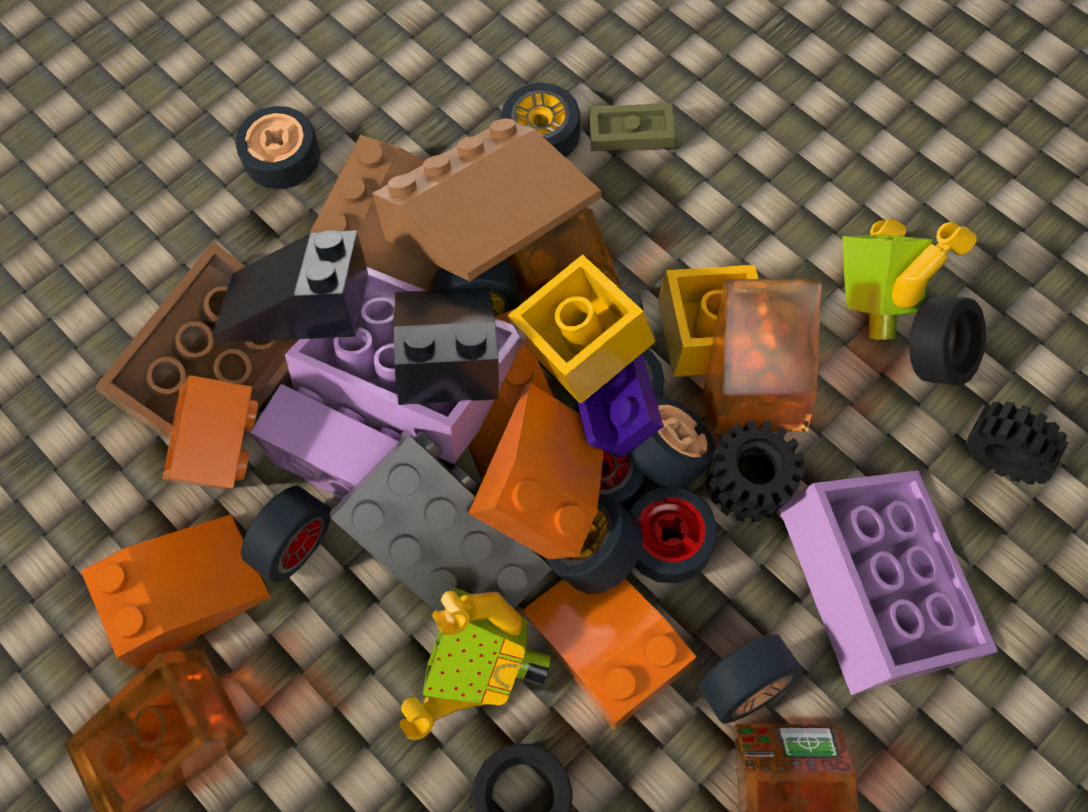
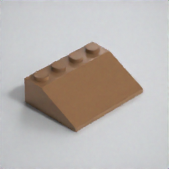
M512 119L494 121L490 124V128L474 137L460 140L456 147L441 155L426 159L422 166L407 174L393 177L389 180L388 185L372 193L385 240L469 282L602 198L601 190L534 128L516 123Z
M360 135L310 233L327 230H357L367 267L426 291L433 290L434 275L440 267L385 240L372 195L373 192L388 185L389 180L393 177L415 170L422 166L424 161L399 146Z
M212 242L96 385V392L141 423L170 440L179 390L189 375L252 387L250 399L258 401L259 410L288 372L285 354L299 339L214 342L212 335L232 274L246 266Z

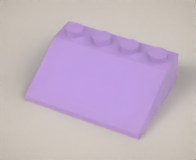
M367 267L368 278L356 336L299 339L285 354L293 390L298 391L300 387L307 388L319 395L325 401L324 405L336 411H339L340 407L348 408L360 415L366 421L365 425L379 431L382 427L401 434L407 429L415 437L423 431L443 450L438 457L455 464L479 432L494 400H464L459 402L398 405L393 333L395 292L426 290ZM494 318L499 357L500 389L523 342L513 325Z
M918 470L813 483L779 508L851 695L887 687L998 652Z

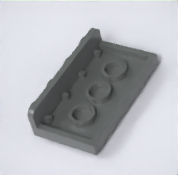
M405 429L399 435L401 440L330 512V518L434 611L446 610L441 602V598L445 592L452 591L453 587L470 594L497 592L515 608L550 572L551 566L542 555L469 515L468 512L476 496L473 490L479 484L458 464L450 470L442 463L438 456L443 450L423 431L415 437Z

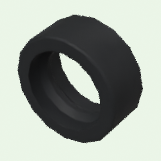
M935 295L926 299L918 309L911 326L909 353L913 370L922 381L962 386L969 382L978 371L985 350L986 322L983 310L977 301L967 297Z
M517 743L500 748L484 761L474 779L472 793L474 811L495 812L492 793L493 786L499 775L509 767L520 764L532 765L543 771L551 781L554 800L550 812H571L573 792L568 773L554 754L538 745Z

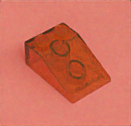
M724 279L701 400L716 434L729 433L731 428L738 423L743 428L748 420H756L757 428H760L764 420L773 422L770 429L772 432H777L780 426L788 432L807 431L817 395L821 282L819 279Z
M204 650L160 652L80 728L64 746L95 812H143L216 764L246 737L248 732Z

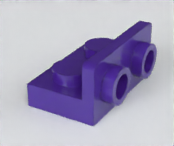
M643 354L639 355L582 404L578 402L583 423V433L588 444L621 457L664 427Z

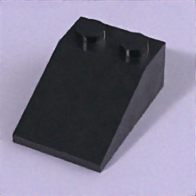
M327 230L309 233L234 272L212 335L214 342L355 337L368 278V270L357 230Z
M489 288L395 292L393 333L398 405L459 402L464 400H499V357Z

